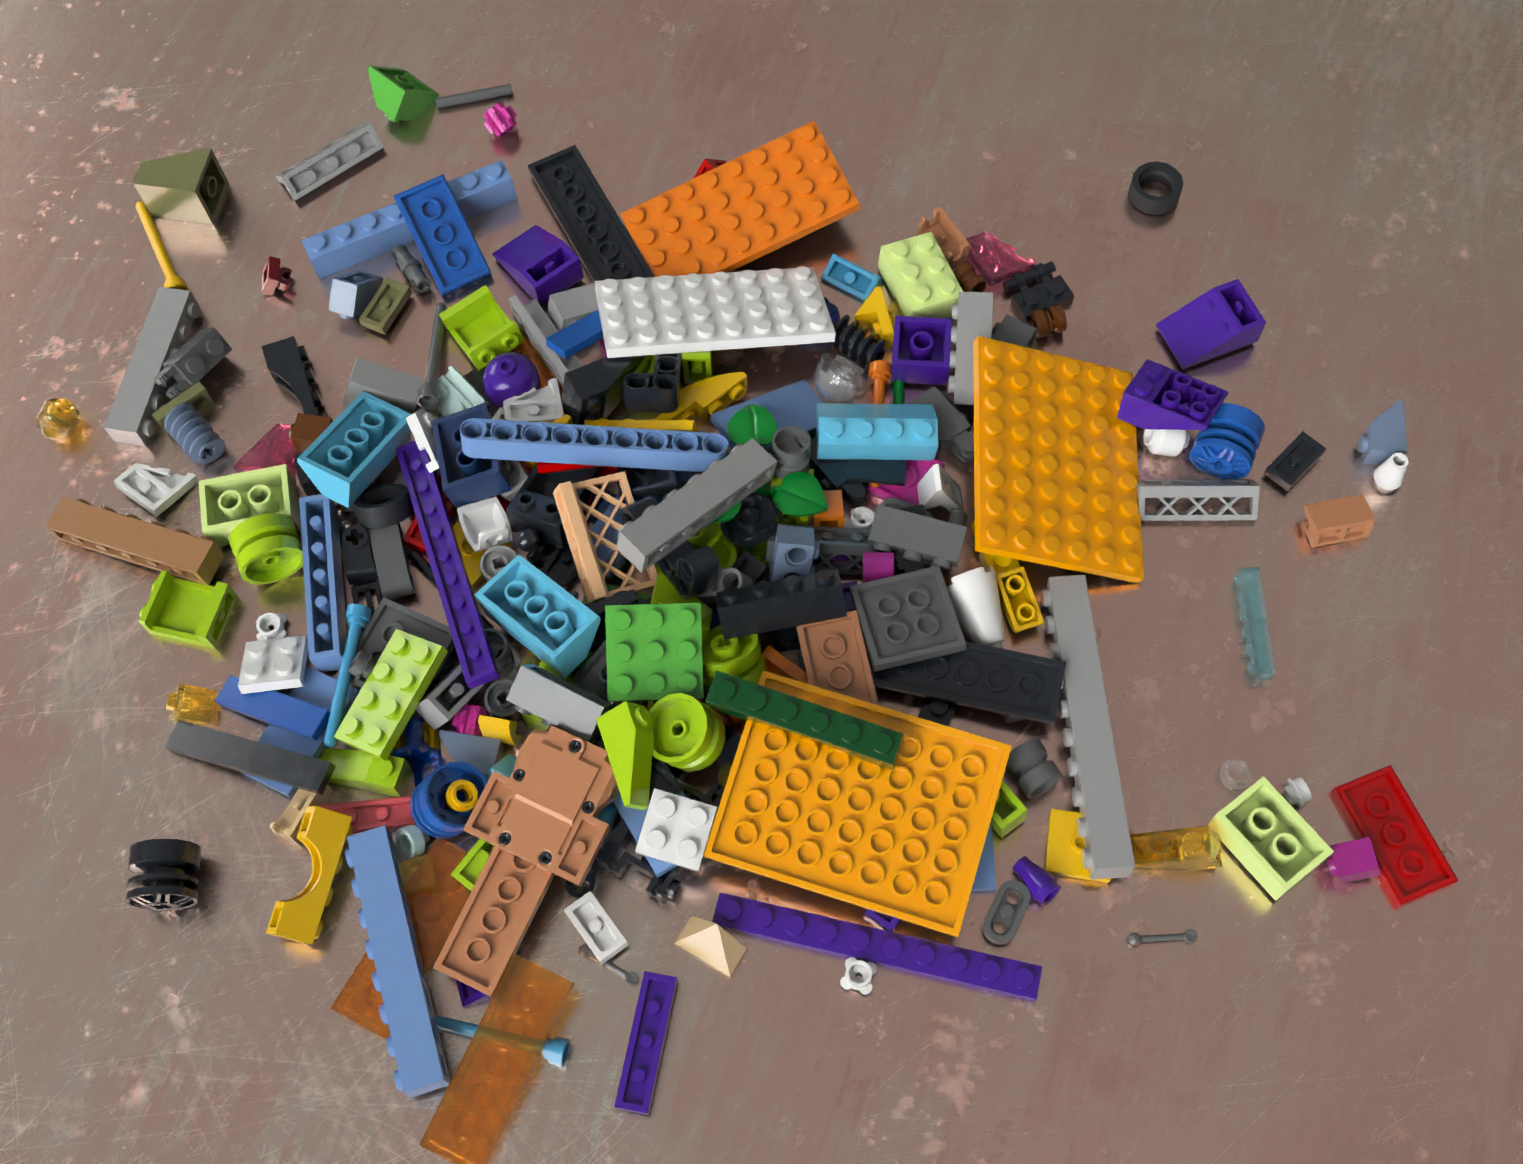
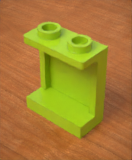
M486 285L439 314L449 334L478 371L487 366L497 355L509 352L525 341L515 321H511L504 313Z
M161 570L159 577L152 584L151 595L147 604L140 611L139 623L149 634L216 649L238 596L227 583L217 581L215 587L175 578L169 571Z

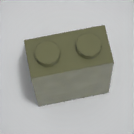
M203 148L142 162L138 173L134 175L133 179L134 187L152 217L212 225L229 183L212 148Z

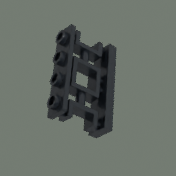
M666 763L676 781L683 787L682 791L687 798L709 805L713 803L712 806L717 807L713 819L714 823L725 786L722 788L718 783L713 782L708 792L704 794L683 782L688 773L687 771L677 769ZM622 818L596 857L597 863L600 868L609 873L613 872L619 878H621L628 865L651 877L652 880L645 890L649 896L658 899V902L665 905L669 898L673 900L682 886L680 880L686 871L691 872L692 870L676 866L670 871L666 879L664 875L657 878L644 855L640 860L625 851L633 839V835Z

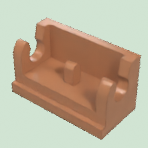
M939 206L934 209L933 217L930 221L927 222L924 216L920 219L916 236L932 232L949 266L954 270L962 263L968 262L970 244L942 207Z
M1363 494L1305 504L1303 509L1307 519L1302 520V525L1311 548L1369 538L1375 522V517Z

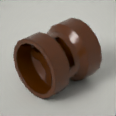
M969 262L962 263L953 271L963 292H984L988 285L987 280L982 275H977L975 268Z
M1060 304L1051 306L1049 310L1037 309L1031 312V325L1037 328L1035 335L1037 338L1045 337L1050 332L1062 333L1066 331V315Z

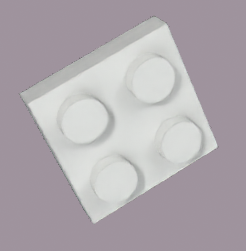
M301 635L246 642L238 682L241 694L303 687L308 655L307 636Z
M654 788L635 853L698 872L717 807Z

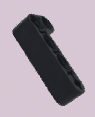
M682 353L655 355L654 373L636 372L626 375L623 379L624 407L633 412L671 413L676 411L679 407Z
M651 495L622 508L624 522H634L642 516L649 506H656L659 503ZM688 540L656 562L660 570L684 599H690L715 584L719 570L718 557L710 546L703 545L695 550Z

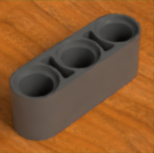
M400 522L385 528H368L383 597L392 600L416 593L406 545L402 541L404 536Z

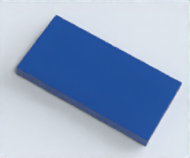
M444 174L393 196L442 297L492 275Z

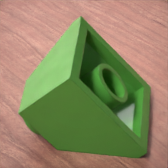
M369 65L368 73L376 106L386 113L385 117L391 121H412L435 102V98L439 97L436 91L405 69Z

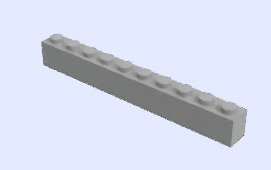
M1085 575L1049 577L1046 589L1041 591L1043 607H1048L1049 616H1046L1047 634H1052L1053 643H1050L1051 659L1066 662L1061 686L1062 699H1059L1058 707L1060 718H1065L1067 727L1063 728L1064 746L1070 747L1071 757H1068L1067 761L1068 773L1070 777L1074 776L1076 787L1072 788L1074 807H1079L1081 818H1077V831L1079 837H1084L1086 848L1082 849L1084 869H1089L1090 880L1130 877L1135 863Z

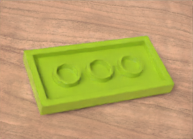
M396 629L336 731L334 738L386 761L448 651L441 645Z

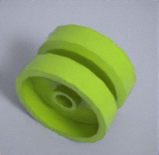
M268 513L248 518L238 524L230 533L229 542L234 556L237 558L236 563L242 579L250 584L275 583L290 577L303 567L300 540H298L292 518L285 514Z
M720 625L710 629L706 639L702 638L703 690L707 695L716 670L755 684L759 683L762 671H767L764 656L761 654L758 634L724 640Z
M675 693L661 698L648 711L651 716L650 724L654 733L652 755L658 760L668 763L677 769L691 772L706 768L721 754L725 743V725L721 716L714 709L709 708L707 704L702 703L693 696Z

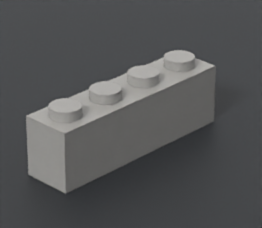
M959 292L958 303H953L952 320H958L957 327L951 328V344H956V351H950V368H955V375H949L948 393H954V404L974 405L973 341L978 336L992 339L993 292Z

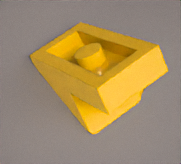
M881 286L875 287L856 312L854 321L859 322L858 330L862 327L872 328V332L877 335L876 340L884 339L886 342L883 349L893 348L894 331Z

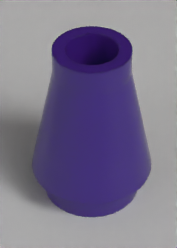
M1027 856L1019 859L1012 868L1022 883L1029 889L1032 899L1039 901L1042 905L1050 902L1061 889L1055 876L1032 862Z

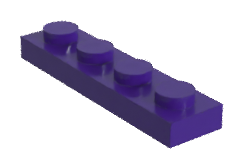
M644 971L615 1101V1109L649 1115L678 981L677 977Z

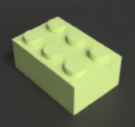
M929 232L881 246L877 267L902 316L952 318L953 303H958L959 292H963L933 233Z
M286 464L198 481L202 533L215 540L217 547L230 545L229 536L231 531L248 518L260 514H285L292 518L296 532L301 531L296 480Z
M1264 776L1219 811L1207 825L1275 901L1334 852Z

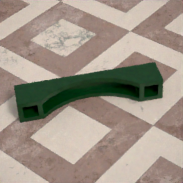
M717 670L705 700L711 709L804 736L892 771L903 743V733Z

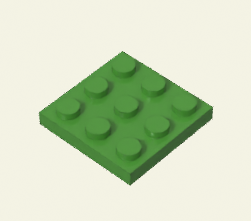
M701 603L605 606L608 701L660 700L668 694L675 693L687 694L696 699L704 698Z

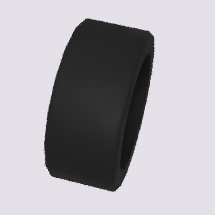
M1147 162L1139 166L1133 173L1128 192L1131 203L1136 209L1151 215L1165 214L1173 210L1178 204L1182 192V176L1176 168L1163 162ZM1149 180L1161 181L1171 189V193L1160 197L1152 196L1144 192L1140 184Z
M392 483L372 487L364 491L354 501L359 523L365 528L376 529L395 525L407 519L414 511L408 489L402 484Z

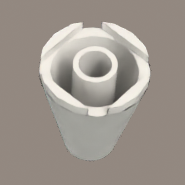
M989 566L987 572H985L984 567L976 568L951 578L953 584L948 586L947 590L959 624L969 640L973 643L1002 648L1001 643L1006 638L994 567Z

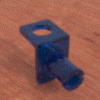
M410 718L404 728L406 746L395 749L392 752L393 756L412 762L416 787L423 780L422 771L425 766L432 764L436 769L443 765L441 750L425 744L423 719Z

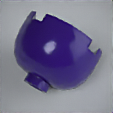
M506 352L497 355L489 362L484 370L483 386L488 400L495 407L500 408V406L503 407V401L526 393L533 387L539 390V387L541 388V380L536 366L528 357L518 353Z

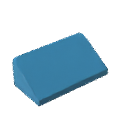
M834 253L821 276V279L864 301L874 288L880 287L884 281L883 278Z

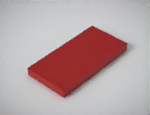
M1391 765L1337 786L1331 791L1357 838H1371L1382 874L1379 876L1397 908L1459 881Z

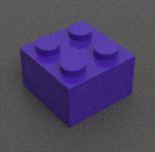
M895 316L891 382L902 380L904 383L947 385L950 368L952 319Z

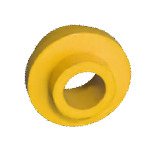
M460 779L454 781L446 790L447 804L457 812L471 810L478 801L477 788L468 780ZM458 791L465 794L466 799L464 802L457 799L456 794Z

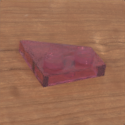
M987 231L966 238L970 244L968 257L990 286L1010 279L1011 275L1018 272L1023 274L1030 271L1036 264L1035 260L1030 257L1026 261L1014 254V247L1000 242L997 237Z
M277 423L235 463V471L241 473L286 464L291 473H293L295 467L294 459L298 452L289 439L290 425Z

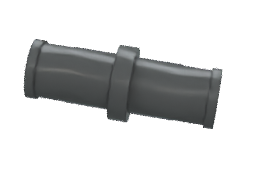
M400 244L394 247L391 256L400 266L401 274L410 280L418 293L429 290L432 282L422 271V265L419 260L412 257L405 245Z

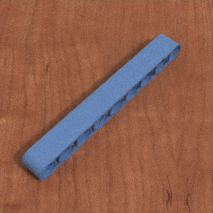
M481 418L467 419L460 426L463 453L468 457L481 459L705 472L716 459L720 458L722 460L728 456L729 446L728 440L723 435L704 432Z

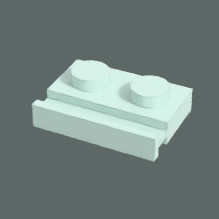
M453 366L448 368L449 371L445 376L442 375L436 381V386L440 391V402L436 409L443 416L485 402L488 406L490 405Z

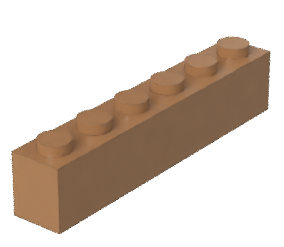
M62 497L45 525L60 541L158 571L166 570L171 575L207 586L210 584L224 558V554L217 547V542L210 537L202 535L198 538L181 528H176L175 530L168 529L163 524L154 520L148 523L131 513H125V515L118 514L113 509L104 505L98 508L81 498L72 500Z

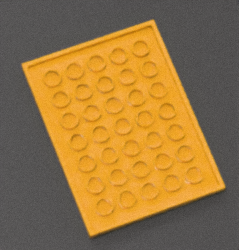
M978 336L973 341L975 551L1133 583L1141 582L1144 579L1141 514L1138 513V496L1136 491L1137 481H1139L1136 426L1117 418L1123 393L1133 380V373Z
M762 671L758 685L903 733V743L892 771L804 736L747 720L703 857L958 937L1012 746Z

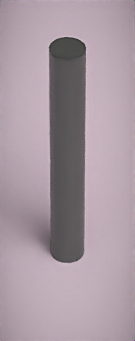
M511 84L435 98L437 109L510 95L513 94Z

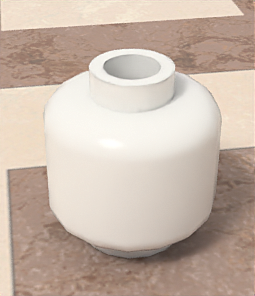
M1145 429L1143 441L1152 454L1176 457L1183 449L1187 448L1190 434L1187 430Z

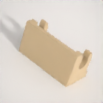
M327 784L323 795L298 788L278 822H272L269 828L274 834L301 846L302 842L296 837L306 807L326 804L333 790Z

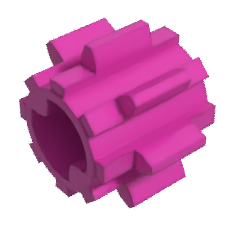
M499 102L489 108L483 115L486 119L484 125L490 134L495 132L497 137H502L509 133L518 124L515 120L517 114L510 105L506 107L503 102Z
M466 704L461 708L460 712L454 715L451 726H454V730L457 733L483 737L478 723L479 715L489 716L490 713L481 706Z

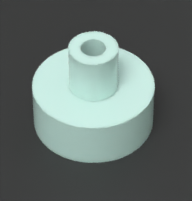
M408 825L398 829L396 832L397 848L406 859L422 855L425 851V843L430 841V836L415 825Z

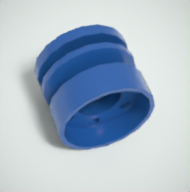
M1222 403L1207 429L1199 430L1195 437L1194 444L1189 453L1190 460L1196 468L1215 478L1235 480L1244 478L1252 469L1256 450L1260 446L1265 432V424L1259 415L1248 408L1236 404Z
M448 762L437 767L415 787L410 800L411 815L416 825L425 834L437 839H448L465 832L463 829L474 807L467 812H457L450 808L448 804V809L443 807L445 804L443 799H446V790L449 785L460 779L468 780L475 785L479 799L487 784V780L484 774L475 766L465 762ZM460 791L457 792V799L464 802L466 799L465 794Z

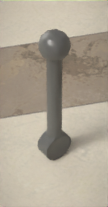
M1188 929L1184 933L1139 935L1134 932L1129 935L1128 941L1134 946L1139 945L1141 942L1184 940L1191 944L1197 940L1198 935L1193 929Z
M587 944L579 947L578 953L581 957H590L600 963ZM610 961L602 964L624 977L630 986L636 985L639 981V976L634 971L628 973Z

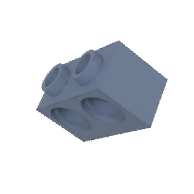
M777 526L769 571V582L784 580L792 575L805 576L815 574V566L812 565V559H818L820 542L815 541L814 528Z

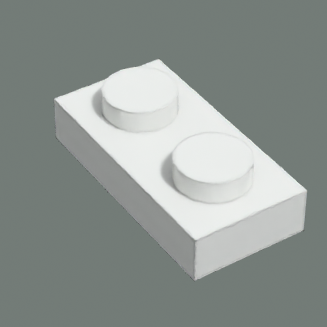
M591 891L564 909L566 916L601 965L628 946L623 935Z

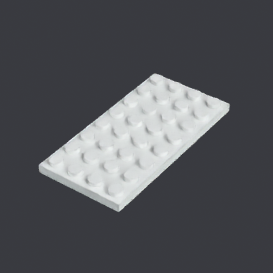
M800 266L789 269L772 268L769 270H744L742 272H716L711 274L691 273L680 276L662 275L649 278L634 277L632 279L595 281V293L607 358L835 342L836 332L813 267Z

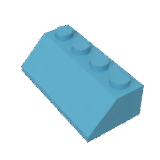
M363 391L297 458V463L323 496L349 508L397 455L396 448L407 444L411 440L412 431L406 418L412 414Z
M816 404L817 459H935L939 445L938 419L933 405Z
M521 555L516 556L474 594L484 613L564 679L587 658L601 621L600 617Z

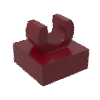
M269 256L262 274V294L272 296L276 287L282 291L289 290L291 282L285 281L281 277L289 279L292 270L286 267L280 268V258Z

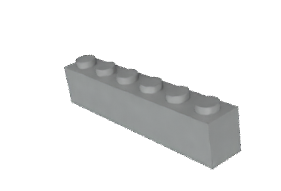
M159 287L104 426V429L115 442L147 446L150 437L155 433L156 420L152 414L165 404L166 392L173 385L174 377L171 376L165 383L157 385L153 379L165 368L163 366L164 362L190 339L192 325L200 312V306L189 290Z
M753 438L743 445H736L728 456L722 460L720 458L716 459L709 466L708 470L701 475H693L685 486L679 490H672L658 505L649 506L642 516L634 522H626L618 532L617 549L643 573L773 478L778 461Z

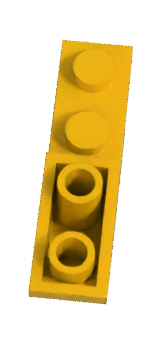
M744 372L727 373L690 384L680 389L678 409L671 413H661L656 418L661 420H679L682 418L695 420L696 416H699L704 422H707L711 419L713 413L724 410L733 401H739L748 391L747 375Z
M973 522L971 527L975 535V522ZM981 552L979 557L985 572H987L989 566L994 567L1001 609L1014 633L1043 625L1044 620L1024 566L1020 567L1018 559Z

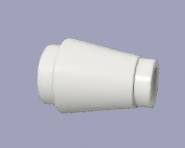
M1394 453L1379 465L1374 471L1376 485L1387 491L1399 488L1404 481L1409 463L1408 457L1403 453Z

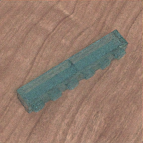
M1240 568L1234 577L1235 586H1238L1237 602L1241 605L1239 616L1244 625L1242 636L1246 638L1245 655L1249 658L1247 670L1251 674L1252 680H1272L1276 674L1260 568Z

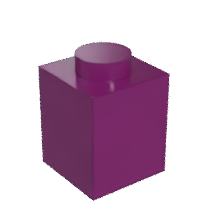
M1370 837L1330 845L1334 852L1327 858V863L1331 875H1338L1341 884L1382 875Z

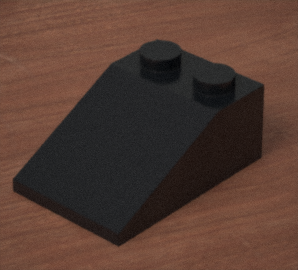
M642 356L605 357L565 373L562 407L564 413L572 417L573 424L584 425L585 420L606 419L623 399L624 377L636 371L641 364Z

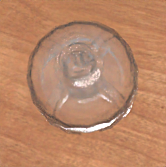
M830 353L823 354L814 371V386L821 396L822 402L855 404L860 401L872 385L870 376L866 380L862 376L865 370L841 355H836L835 359L828 358Z

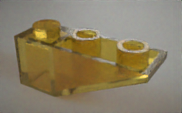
M1209 825L1130 834L1135 863L1134 869L1191 871L1222 867L1220 835Z

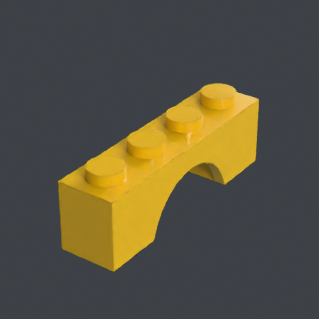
M319 806L306 807L296 838L306 846L311 855V877L305 888L296 896L276 901L266 934L305 944H313L314 939L319 937L323 927L321 916L324 907L329 905L333 895L331 884L334 875L339 873L343 863V857L340 856L343 845L348 842L347 837L352 834L351 816Z

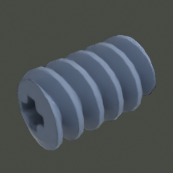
M190 403L179 404L167 414L164 421L166 431L171 434L172 438L177 441L178 445L183 448L184 452L190 456L194 463L200 465L209 464L223 454L225 450L224 441L213 431V428L207 424V421L201 417L193 405Z

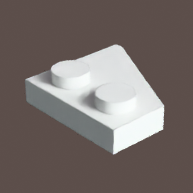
M557 378L548 380V386L536 390L533 387L526 393L504 400L503 412L505 420L551 423L564 416Z
M422 408L408 416L406 420L419 450L426 449L430 456L431 462L426 464V467L431 473L439 468L431 423L435 419Z
M135 463L113 482L117 489L158 517L198 483V479L193 473L188 472L186 476L172 474L171 469L152 468L149 465Z

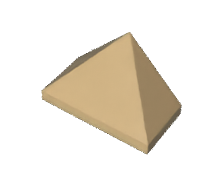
M691 915L674 943L731 978L747 951L744 945L718 924Z

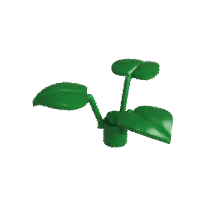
M750 404L744 406L732 416L728 423L727 431L729 439L735 445H743L753 438L761 446H767L772 444V437L777 431V425L774 417L767 409L760 405ZM805 472L788 474L782 480V487L777 485L770 491V486L767 482L752 493L760 494L761 497L765 498L769 497L773 500L778 511L790 516H810L828 510V504L820 483L814 476ZM741 502L712 523H723L735 518L741 509Z

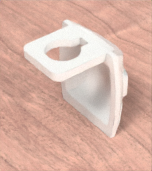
M497 497L457 508L461 528L474 552L513 541L507 515Z

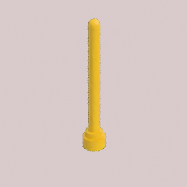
M143 201L137 202V212L166 277L164 287L189 290L185 280L176 275L147 206Z

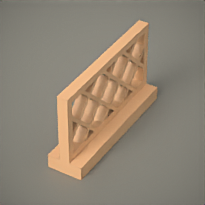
M625 471L576 483H571V481L559 483L553 495L587 603L608 599L619 591L634 589L635 592L654 588L657 578L655 565L647 569L650 581L641 583L630 577L635 568L633 564L627 574L612 566L618 554L623 557L625 556L617 549V545L603 538L609 525L618 531L622 527L621 524L612 520L618 508L622 509L634 502ZM619 481L622 490L619 500L604 492L608 483ZM602 485L601 489H598L595 486ZM588 489L597 495L591 506L579 500L577 490ZM600 497L615 505L609 517L594 509ZM590 514L606 523L599 535L588 529L586 522ZM599 543L615 551L609 563L597 558L595 550ZM608 571L623 579L619 589L607 590L604 579ZM627 582L632 584L631 586L625 587Z

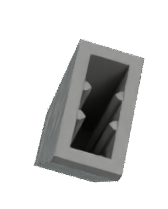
M357 357L341 406L347 408L364 391L413 414L416 406H418L416 403L417 391L423 385L424 379Z

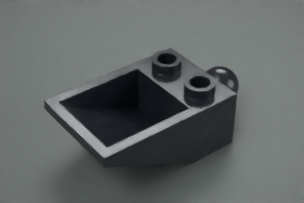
M537 465L534 467L506 508L511 531L518 533L516 544L520 550L524 552L534 551L539 546L540 541L561 549L565 548L568 540L553 492L559 483L568 481L576 483L597 478L601 466L538 474ZM588 489L577 490L579 500L587 505L591 491Z

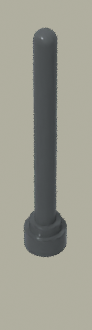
M441 302L435 307L425 383L418 389L416 398L418 406L429 410L437 408L440 402V391L436 386L444 323L439 314L447 309L446 305Z

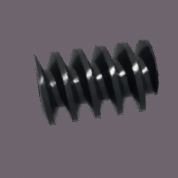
M845 315L833 323L836 332L835 342L826 343H830L834 349H839L841 354L848 355L851 361H857V365L861 368L865 367L866 371L869 372L871 362L883 360L885 355L883 348L886 341L880 339L875 344L877 335L874 332L866 337L868 328L862 327L857 331L859 322L853 321L848 325L851 317Z

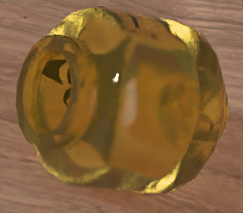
M50 398L42 406L36 418V424L40 432L49 439H67L73 434L80 420V412L67 399Z

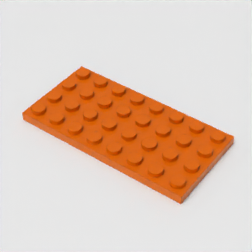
M812 121L643 202L620 215L632 240L655 277H660L662 275L680 276L691 273L731 272L861 208L815 121Z

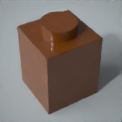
M298 413L295 423L291 424L289 429V439L292 441L297 452L303 453L326 430L333 420L331 417Z

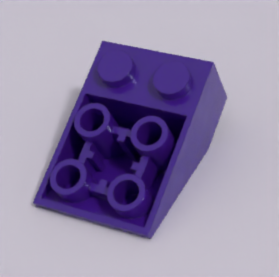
M534 225L492 253L495 259L533 300L536 299L541 306L549 302L551 294L565 291L584 278L580 258L563 240L537 225Z
M1239 279L1212 288L1158 322L1156 327L1181 368L1186 369L1257 342L1266 321Z
M1146 359L1123 393L1117 418L1142 429L1206 430L1229 392Z

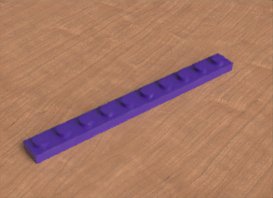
M414 440L396 448V452L463 675L468 687L473 689L500 676L435 470L431 473L428 471L426 464L431 462L430 456L426 449L419 450Z
M719 893L712 922L718 924L724 930L840 957H854L866 963L873 962L875 965L1034 1002L1037 1000L1042 966Z

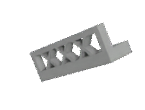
M362 123L275 176L279 183L285 185L293 200H297L382 149L384 145L371 123Z
M516 295L508 298L513 318L563 389L565 373L583 365L575 354L564 359L547 347L546 338L555 334L558 330L536 299L522 305Z
M1155 479L1137 481L1138 513L1141 514V521L1258 519L1260 485L1253 479ZM1218 497L1224 503L1215 513H1207L1201 507L1209 498ZM1222 497L1231 498L1226 502ZM1240 497H1251L1249 513H1237L1231 505ZM1145 498H1159L1164 503L1156 513H1144ZM1164 498H1171L1168 502L1164 500ZM1180 498H1189L1194 503L1185 513H1177L1171 507ZM1193 498H1201V499H1199V500L1196 502ZM1199 508V510H1200L1202 513H1194V512ZM1170 509V511H1171L1172 513H1164V512H1165L1166 510ZM1227 509H1229L1232 513H1224V512H1225Z

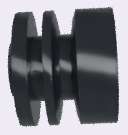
M150 839L132 844L129 850L128 870L139 875L133 876L127 881V887L130 891L126 894V904L138 909L154 911L183 909L196 905L198 902V892L195 889L199 886V880L196 877L190 876V874L198 872L200 869L201 847L196 843L179 839Z

